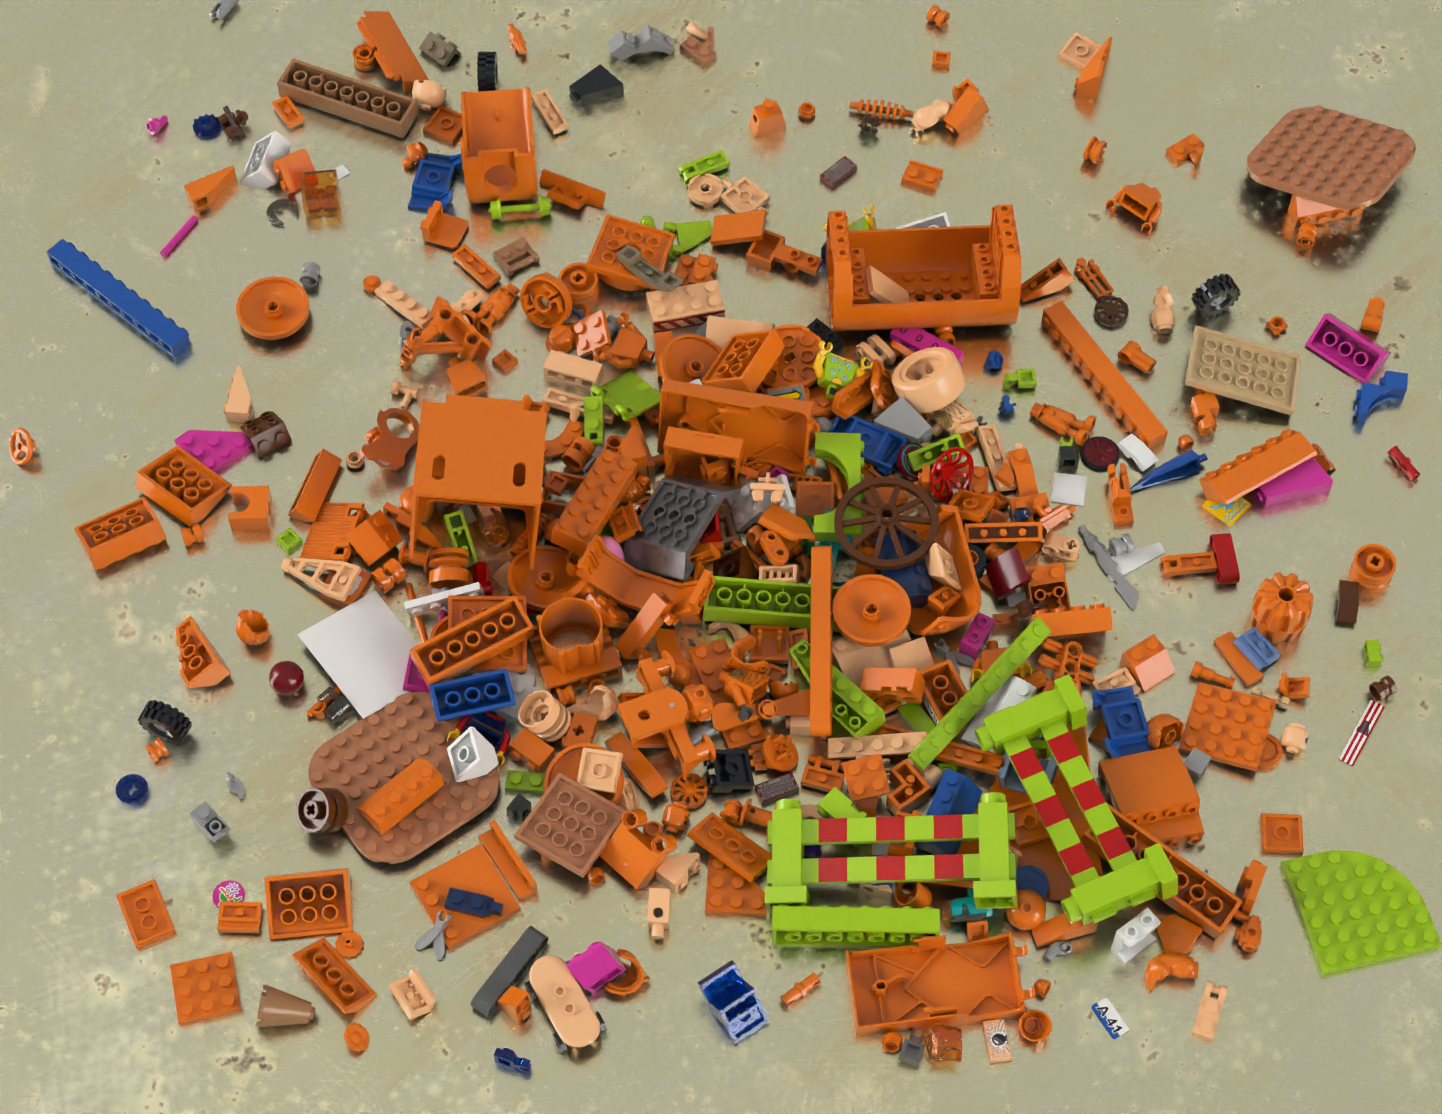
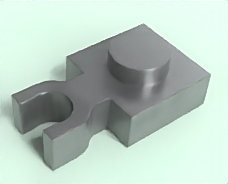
M912 1027L910 1040L905 1038L898 1060L919 1066L925 1045L921 1043L926 1032L923 1031L922 1035L917 1037L914 1035L915 1028Z

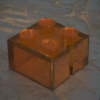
M337 170L301 172L302 203L305 214L321 212V209H324V212L340 211Z

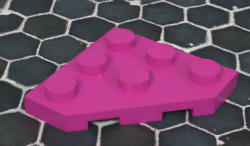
M188 430L174 440L176 445L215 473H219L253 449L251 441L242 432Z

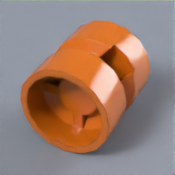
M577 436L571 443L570 448L561 456V459L568 468L580 472L596 448L588 439Z
M394 558L384 563L383 568L379 567L370 574L374 584L385 594L394 588V583L399 584L407 578L405 570Z

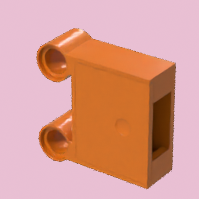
M642 809L629 810L623 814L622 822L599 855L636 889L647 887L656 874V870L664 862L668 854L677 847V841L672 835L658 836L651 841L637 829L647 823V814ZM634 815L636 817V823L633 820ZM663 841H664L665 844H666V847H665V848H664L663 845H662V842H663Z

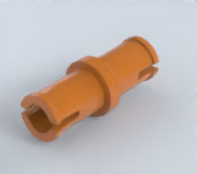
M813 972L800 983L796 982L792 989L780 996V999L788 1008L799 998L806 997L810 990L821 984V981Z

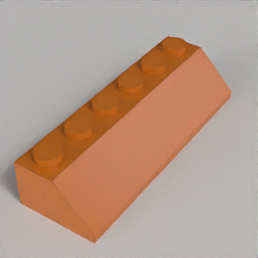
M1286 429L1281 432V435L1267 439L1263 445L1251 448L1250 452L1238 455L1234 461L1222 464L1215 471L1207 472L1205 477L1199 479L1206 500L1227 505L1317 455V451L1301 432Z

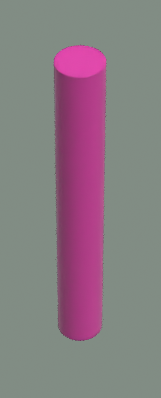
M194 215L191 216L160 251L163 257L168 255L198 221V218Z

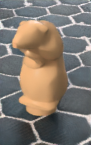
M944 99L935 100L932 105L918 109L911 123L917 132L922 131L923 133L924 129H928L936 124L939 118L943 119L952 108V104Z
M1162 285L1156 289L1157 293L1152 301L1156 308L1152 312L1151 322L1159 333L1167 334L1171 333L1175 326V314L1171 309V306L1174 304V298L1170 294V288Z

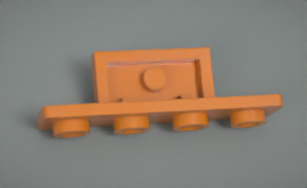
M546 169L541 171L539 185L550 189L547 197L554 202L562 203L578 210L586 203L600 209L604 207L606 192Z

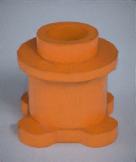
M737 800L726 801L725 810L721 811L719 815L728 824L740 826L739 816L743 806Z

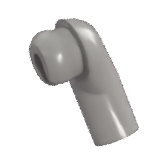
M1067 941L1053 942L1042 958L1044 961L1051 963L1056 955L1071 953L1073 946Z

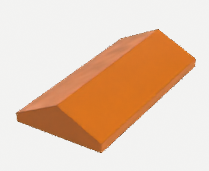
M324 937L292 954V958L344 1014L358 1012L376 997L375 991Z

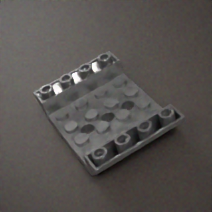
M682 475L662 478L638 516L643 531L640 532L638 530L635 532V535L625 540V562L637 570L686 582L695 567L689 556L720 505L732 506L740 493V489Z

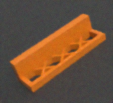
M871 369L836 392L831 411L846 420L872 403L874 400L871 390L873 370Z
M494 819L489 822L490 830L479 835L478 839L519 902H522L538 892L536 881Z

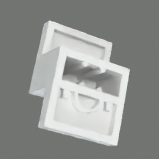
M780 474L777 477V483L770 484H785V492L782 494L781 503L774 504L790 512L795 508L787 476ZM751 480L742 487L732 506H730L735 528L738 532L745 531L753 523L758 524L762 514L772 505L770 493H763V502H753L752 493H750V483H758V481Z

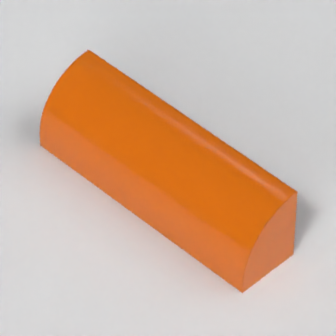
M324 448L315 455L288 516L301 522L310 523L315 521L342 459Z

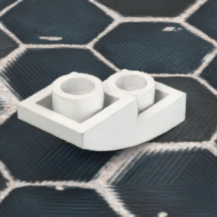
M1132 433L1117 444L1128 459L1132 457L1142 472L1158 461L1153 452Z

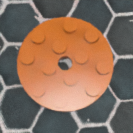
M788 324L773 328L780 336L785 347L781 355L774 362L773 367L764 377L765 379L762 383L768 388L803 382L804 388L810 387L818 380L813 364L817 353L821 351L819 348V343L822 341L821 338L811 332L809 328L801 325ZM789 355L794 356V359L790 361V363H788V361H785V358Z

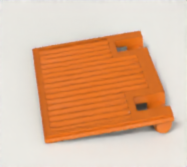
M323 502L315 521L311 524L299 558L348 562L352 549L350 542L345 536L362 523L366 512L365 504ZM351 510H357V515L350 516ZM338 548L344 549L342 554H336Z

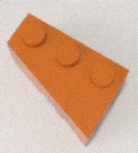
M871 667L864 668L860 690L870 698L921 704L926 681L917 668Z

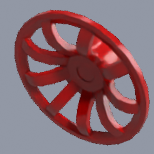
M961 447L950 448L943 452L933 465L930 474V489L937 499L948 502L951 501L953 495H956V493L953 494L950 482L958 490H966L973 476L974 463L971 454L966 449ZM958 452L957 457L952 460L951 453ZM964 454L967 457V459L964 462L957 464ZM969 465L968 473L957 471V469ZM955 476L967 478L963 486ZM941 483L940 489L936 492L934 484ZM945 485L948 491L947 497L941 496L945 490Z

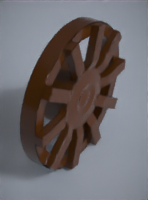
M1111 295L1101 297L1094 308V314L1098 321L1108 326L1122 324L1127 319L1129 313L1128 304L1120 297Z

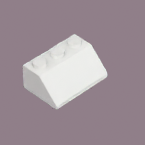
M277 131L255 142L239 183L263 189L276 185L280 177L276 175L273 169V160L288 155L291 142Z

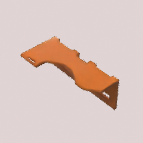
M1313 443L1312 446L1317 451V455L1313 456V458L1317 460L1318 464L1325 472L1330 468L1336 470L1321 447Z

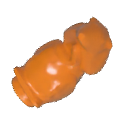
M1171 951L1161 953L1149 960L1144 974L1147 987L1152 991L1156 981L1160 982L1168 975H1173L1177 978L1197 979L1199 965L1198 962H1194L1193 957L1187 954Z

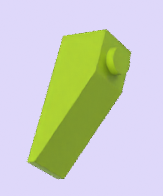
M956 433L907 455L913 470L917 471L922 469L923 465L934 464L946 450L953 447L965 449L960 434ZM958 452L951 453L952 456L958 454Z
M463 510L444 515L443 520L452 547L467 550L469 552V558L467 559L469 566L464 569L472 567V565L478 562V558Z

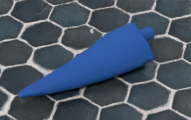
M1189 450L1152 470L1134 484L1130 490L1135 491L1192 475L1201 471L1200 463L1208 460L1205 453L1198 455L1193 450Z

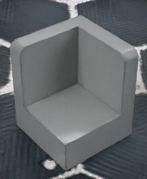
M1194 747L1184 762L1185 767L1188 771L1200 776L1208 768L1211 756Z

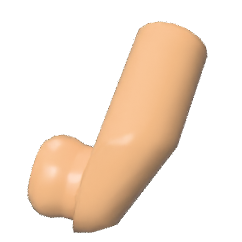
M695 22L689 23L687 26L689 34L704 40L707 39V31L699 28Z

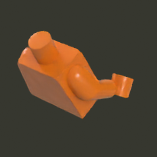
M1144 183L1125 185L1114 196V200H1107L1106 209L1112 206L1110 213H1114L1117 210L1116 204L1118 203L1144 221L1148 220V222L1142 224L1141 233L1143 229H1148L1147 236H1149L1152 232V224L1156 223L1162 212L1161 194H1159L1157 188H1150Z
M627 312L620 313L624 320L619 316L616 321L619 325L624 324L625 326L621 327L611 348L604 346L601 349L600 359H608L609 364L614 365L620 370L639 368L642 360L652 362L655 352L647 350V339L631 321L629 322L630 316Z

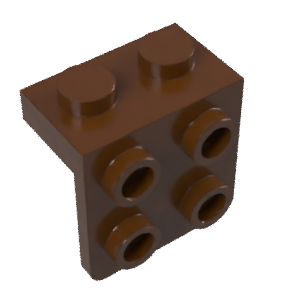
M266 411L260 417L248 420L240 427L241 431L250 439L258 457L292 441L284 421L273 411Z

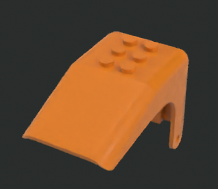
M530 87L461 92L463 137H460L466 193L469 201L472 203H490V201H496L498 198L501 199V202L533 199L537 195L538 189Z

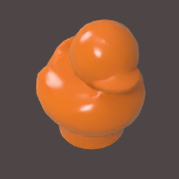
M420 141L417 144H408L407 152L409 157H405L402 160V166L410 169L413 168L414 162L420 163V160L425 159V155L428 153L427 147Z

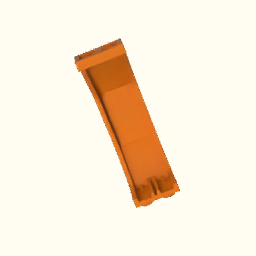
M594 535L591 541L587 543L586 551L579 558L577 563L578 570L575 575L618 604L638 611L643 608L654 592H664L676 604L671 613L678 618L699 614L715 583L712 571L704 569L699 580L678 583L637 570L611 553L606 548L602 538Z

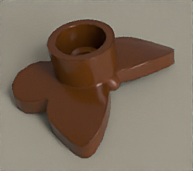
M1026 599L1015 605L1019 613L1012 615L1010 619L1014 622L1019 618H1027L1033 610L1044 608L1048 605L1046 602L1032 605L1030 599Z

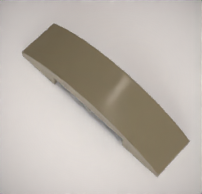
M629 244L616 254V257L632 274L653 288L672 292L683 283V279L670 271L664 273L642 259V253Z

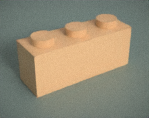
M550 350L543 366L544 377L591 390L593 385L599 386L603 377V364L597 361L586 360L579 356L568 355L562 351Z

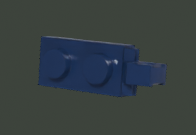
M450 887L444 908L485 918L489 917L490 914L501 916L503 904L494 902V898Z

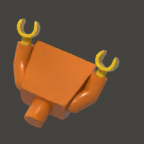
M995 640L987 642V650L981 651L980 657L976 658L972 666L971 682L979 679L1002 655L1007 647L999 648L998 642ZM1022 663L1012 676H1018L1019 672L1021 677H1024V673L1031 675V664Z

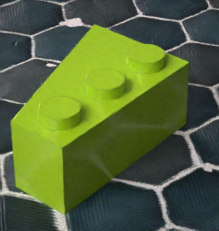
M836 787L816 805L818 814L824 819L865 818L868 816L864 811L860 812L853 805L854 803ZM850 844V845L853 846L854 848L857 846V847L860 849L864 844Z

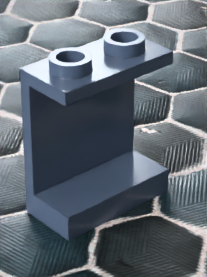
M1005 752V765L1000 767L998 772L1001 787L1026 793ZM1051 753L1049 760L1037 758L1052 785L1058 765Z

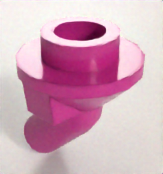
M164 115L160 119L150 117L146 123L148 132L152 135L158 133V130L165 125L168 118Z

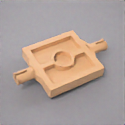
M746 176L734 183L727 179V177L722 179L721 182L727 187V190L720 195V200L735 213L766 210L762 206L770 201V195Z

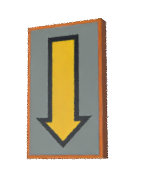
M803 382L767 388L766 390L767 394L771 396L809 401L810 398L809 388H804Z

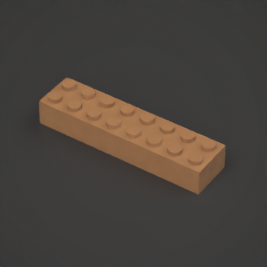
M294 58L277 82L280 97L287 95L292 101L401 138L405 137L419 114L416 99Z

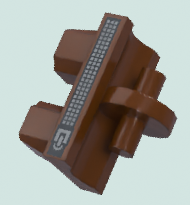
M228 106L223 107L225 113L219 116L218 119L223 127L231 124L224 129L225 134L230 139L237 135L242 139L246 135L241 125H246L248 120L247 112L236 110L234 113L230 111Z

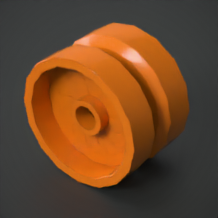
M580 262L565 266L560 271L558 277L568 288L572 298V307L577 310L583 309L586 305L592 306L599 296L597 273L585 270L586 264Z
M1378 544L1362 546L1356 551L1349 569L1350 581L1359 582V590L1371 594L1382 592L1391 582L1397 566L1396 558L1384 546Z

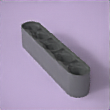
M532 926L528 927L475 994L470 1005L485 1016L490 1017L498 1008V999L511 986L516 985L544 949L549 937Z

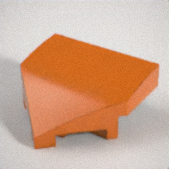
M1175 914L1160 918L1161 924L1157 927L1165 952L1192 953V948L1203 929Z

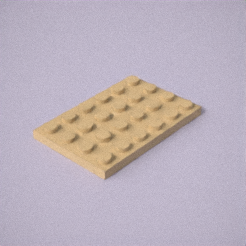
M1196 325L1193 331L1185 385L1292 416L1295 411L1301 356Z

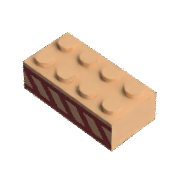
M717 280L679 286L672 292L661 290L646 292V304L653 333L701 326L707 321L708 316L715 314L725 318V307Z

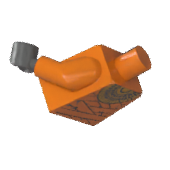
M738 668L731 673L721 671L718 677V681L725 684L724 693L732 697L737 707L741 708L738 718L742 722L746 719L748 720L753 715V710L746 705L749 706L758 699L760 701L774 700L770 692H767L769 676Z

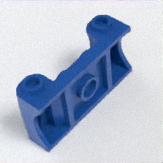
M837 415L832 429L828 432L861 433V441H864V452H861V457H864L865 461L874 464V470L881 476L891 475L897 464V453H899L901 446L907 444V438L853 415L846 420Z

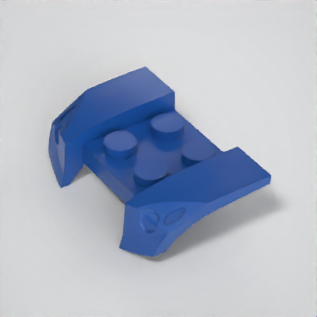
M427 153L425 159L420 160L412 184L408 209L427 212L428 208L432 207L436 200L442 202L444 210L452 202L454 190H449L454 173H461L462 171L461 154L441 155Z
M1132 686L1108 690H1092V709L1101 710L1109 737L1104 738L1103 746L1110 753L1111 758L1151 751V747L1147 743V735L1150 734L1140 699L1135 698Z

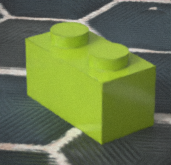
M1366 640L1364 651L1367 667H1380L1381 662H1383V655L1380 653L1381 644H1379L1378 640Z

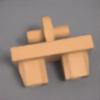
M766 472V477H758V483H750V493H752L753 502H763V493H770L771 503H781L782 494L785 492V484H770L777 483V478L770 477V472Z

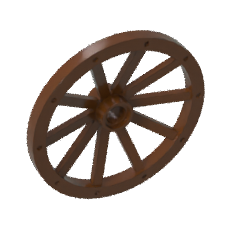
M889 476L870 478L850 488L839 501L834 517L836 538L845 553L856 562L878 570L901 569L921 560L928 553L932 544L935 543L939 528L938 512L930 496L922 488L908 480ZM875 488H894L888 505L883 504ZM900 489L916 497L894 508ZM869 490L879 509L853 499ZM923 503L930 518L899 514ZM848 505L873 515L842 521ZM900 522L931 525L927 539L924 541ZM873 523L851 543L848 541L843 527ZM879 528L880 531L873 556L870 557L858 551L856 547ZM895 528L921 547L913 553L904 556ZM886 531H889L898 556L897 559H878Z

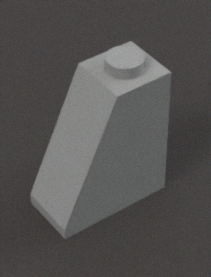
M903 397L899 398L874 419L875 425L907 438L909 443L920 445L921 443L928 442L932 437V427Z

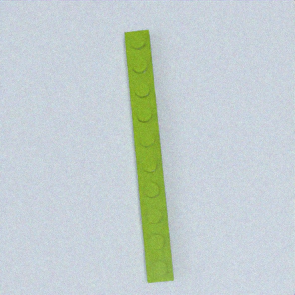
M1039 617L1035 618L908 755L920 770H924L1052 632Z

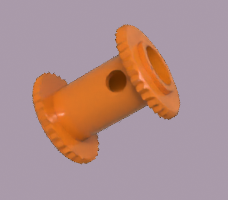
M405 541L400 548L398 562L402 567L405 563L424 567V573H428L431 569L429 567V552L434 549L429 547L427 552L414 549L412 560L409 559V544Z
M749 798L743 806L740 825L744 826L745 822L749 821L767 827L766 833L768 834V820H772L773 811L770 812L752 806V799Z

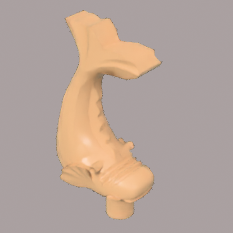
M713 622L708 628L709 634L722 628L728 629L734 637V644L739 639L750 635L747 630L735 623ZM747 651L745 652L743 658H745V657L747 656V654H748Z

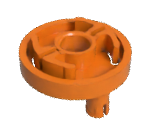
M545 272L533 276L522 286L520 292L521 306L526 316L534 324L543 328H553L561 325L569 318L572 312V298L568 288L561 280ZM541 297L548 300L549 307L543 304Z

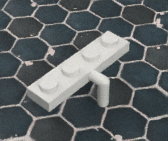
M479 582L450 590L449 587H444L441 589L442 592L406 601L404 606L410 616H420L423 612L438 611L442 607L448 610V596H484V591Z

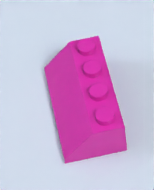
M1331 313L1324 314L1305 344L1363 383H1369L1391 354L1390 351Z

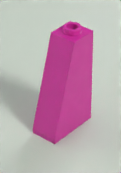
M1312 457L1254 489L1253 495L1255 500L1265 508L1327 493L1331 490L1333 480Z

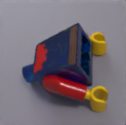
M487 711L461 717L455 726L456 730L449 732L447 742L450 738L457 739L460 733L463 734L470 726L474 727L494 747L495 752L498 751L496 756L500 763L498 768H500L505 762L503 754H506L511 736L505 727V719L499 717L495 711Z

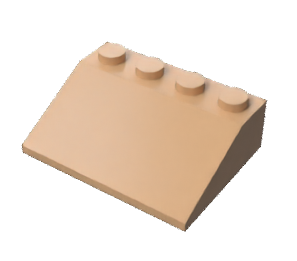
M907 629L895 641L877 647L861 646L842 637L832 642V664L860 689L864 668H894L887 649L912 640Z

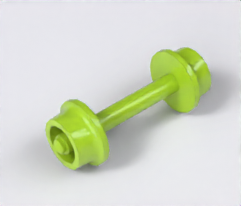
M541 194L538 195L539 203L501 206V199L498 198L496 201H490L491 208L488 209V212L491 213L492 220H500V222H502V213L540 210V218H543V216L550 215V208L553 205L549 203V197H542Z

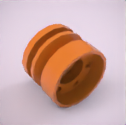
M455 547L431 550L429 552V567L433 568V570L429 571V586L435 589L449 587L450 590L469 585L470 573L467 569H464L469 566V561L467 560L469 552Z

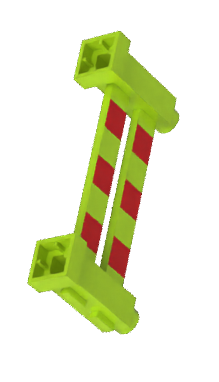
M1069 674L1054 680L1055 689L1042 692L1015 706H1009L992 713L983 719L984 726L974 730L982 751L985 752L993 748L996 754L1002 751L1006 752L1075 888L1070 889L1071 897L1061 900L1063 910L1071 924L1081 920L1083 926L1091 922L1095 924L1116 915L1117 911L1128 906L1134 907L1155 898L1156 894L1160 895L1162 901L1178 894V876L1160 843L1144 849V858L1137 861L1066 727L1069 724L1073 731L1087 725V707ZM1040 735L1043 736L1113 872L1101 877L1097 874L1029 740Z
M989 792L981 795V803H978V814L804 819L799 800H778L776 802V809H773L772 820H768L767 844L772 846V860H767V884L770 887H765L766 907L770 915L772 914L773 906L779 904H786L788 906L806 904L811 907V896L807 886L804 885L980 880L973 881L976 909L1018 908L1016 880H1011L1016 879V854L1010 853L1009 839H1015L1014 813H1009L1005 794L998 792ZM979 840V854L804 859V845Z

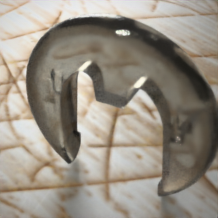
M278 199L268 206L267 217L276 225H284L274 212L280 213L283 211L282 207L284 206L298 216L297 205L289 199Z

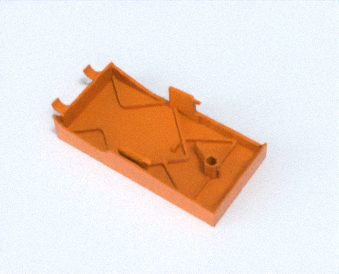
M665 379L660 395L657 452L660 449L664 450L663 445L668 426L744 439L743 465L747 463V460L756 459L805 476L808 465H813L816 468L817 460L815 457L809 456L811 430H815L819 434L820 424L812 422L814 402Z

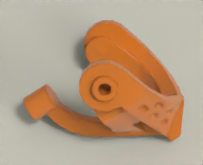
M748 635L735 642L730 658L725 663L727 668H743L756 673H763L768 670L769 663L765 660L755 663L744 662L743 656L745 652L756 645L757 639L754 635Z
M618 949L617 954L619 957L631 961V966L622 962L629 972L620 983L607 982L604 989L618 995L630 994L643 983L649 982L650 977L647 976L641 964L631 952L625 949Z

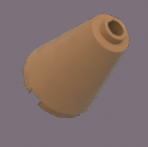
M263 984V990H266V992L261 993L257 1018L261 1021H256V1027L308 1024L309 1020H313L315 1007H311V1002Z

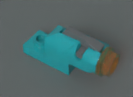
M967 888V897L946 901V903L941 904L942 918L949 922L981 921L983 917L992 916L993 909H976L973 888Z

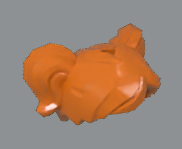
M646 475L634 478L618 506L621 504L625 507L629 505L628 502L630 501L636 503L646 497V492L651 490L650 483L652 480Z

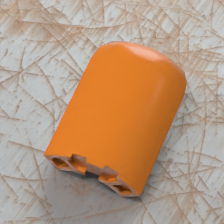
M941 504L936 508L939 517V528L935 543L937 542L953 556L962 588L959 591H955L961 594L962 597L959 602L949 608L945 616L941 617L928 608V603L923 608L911 607V617L907 628L915 635H937L957 629L975 617L982 604L980 586L957 506ZM929 514L923 515L925 518H930ZM900 522L908 529L916 531L917 535L924 541L927 539L931 525ZM929 577L933 593L945 586Z

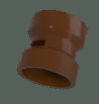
M1387 675L1381 678L1379 682L1371 683L1369 691L1372 697L1379 702L1384 700L1387 695L1395 694L1397 686L1394 680Z

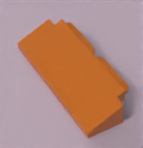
M363 11L364 17H360L357 27L369 48L376 49L374 57L388 79H393L394 82L402 80L404 93L412 91L414 81L419 80V83H423L424 80H429L388 11Z

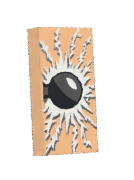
M1004 1018L983 1021L990 1064L1011 1061L1012 1057Z

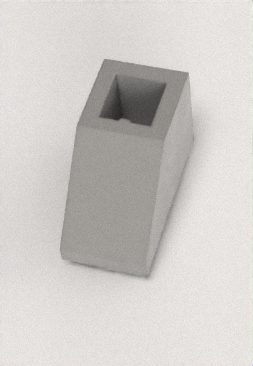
M206 801L189 813L193 824L206 838L213 842H216L231 830Z

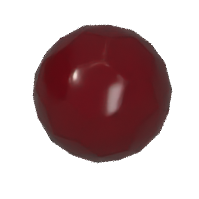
M281 661L275 664L270 671V686L280 695L295 694L302 688L304 683L303 670L295 662Z

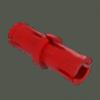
M1398 446L1392 447L1387 452L1397 464V468L1402 470L1411 482L1421 475L1411 464V459L1409 457L1406 458Z

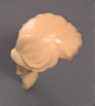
M600 684L593 687L585 703L570 705L567 709L570 711V714H574L576 711L597 716L599 721H604L617 711L619 701L614 690Z

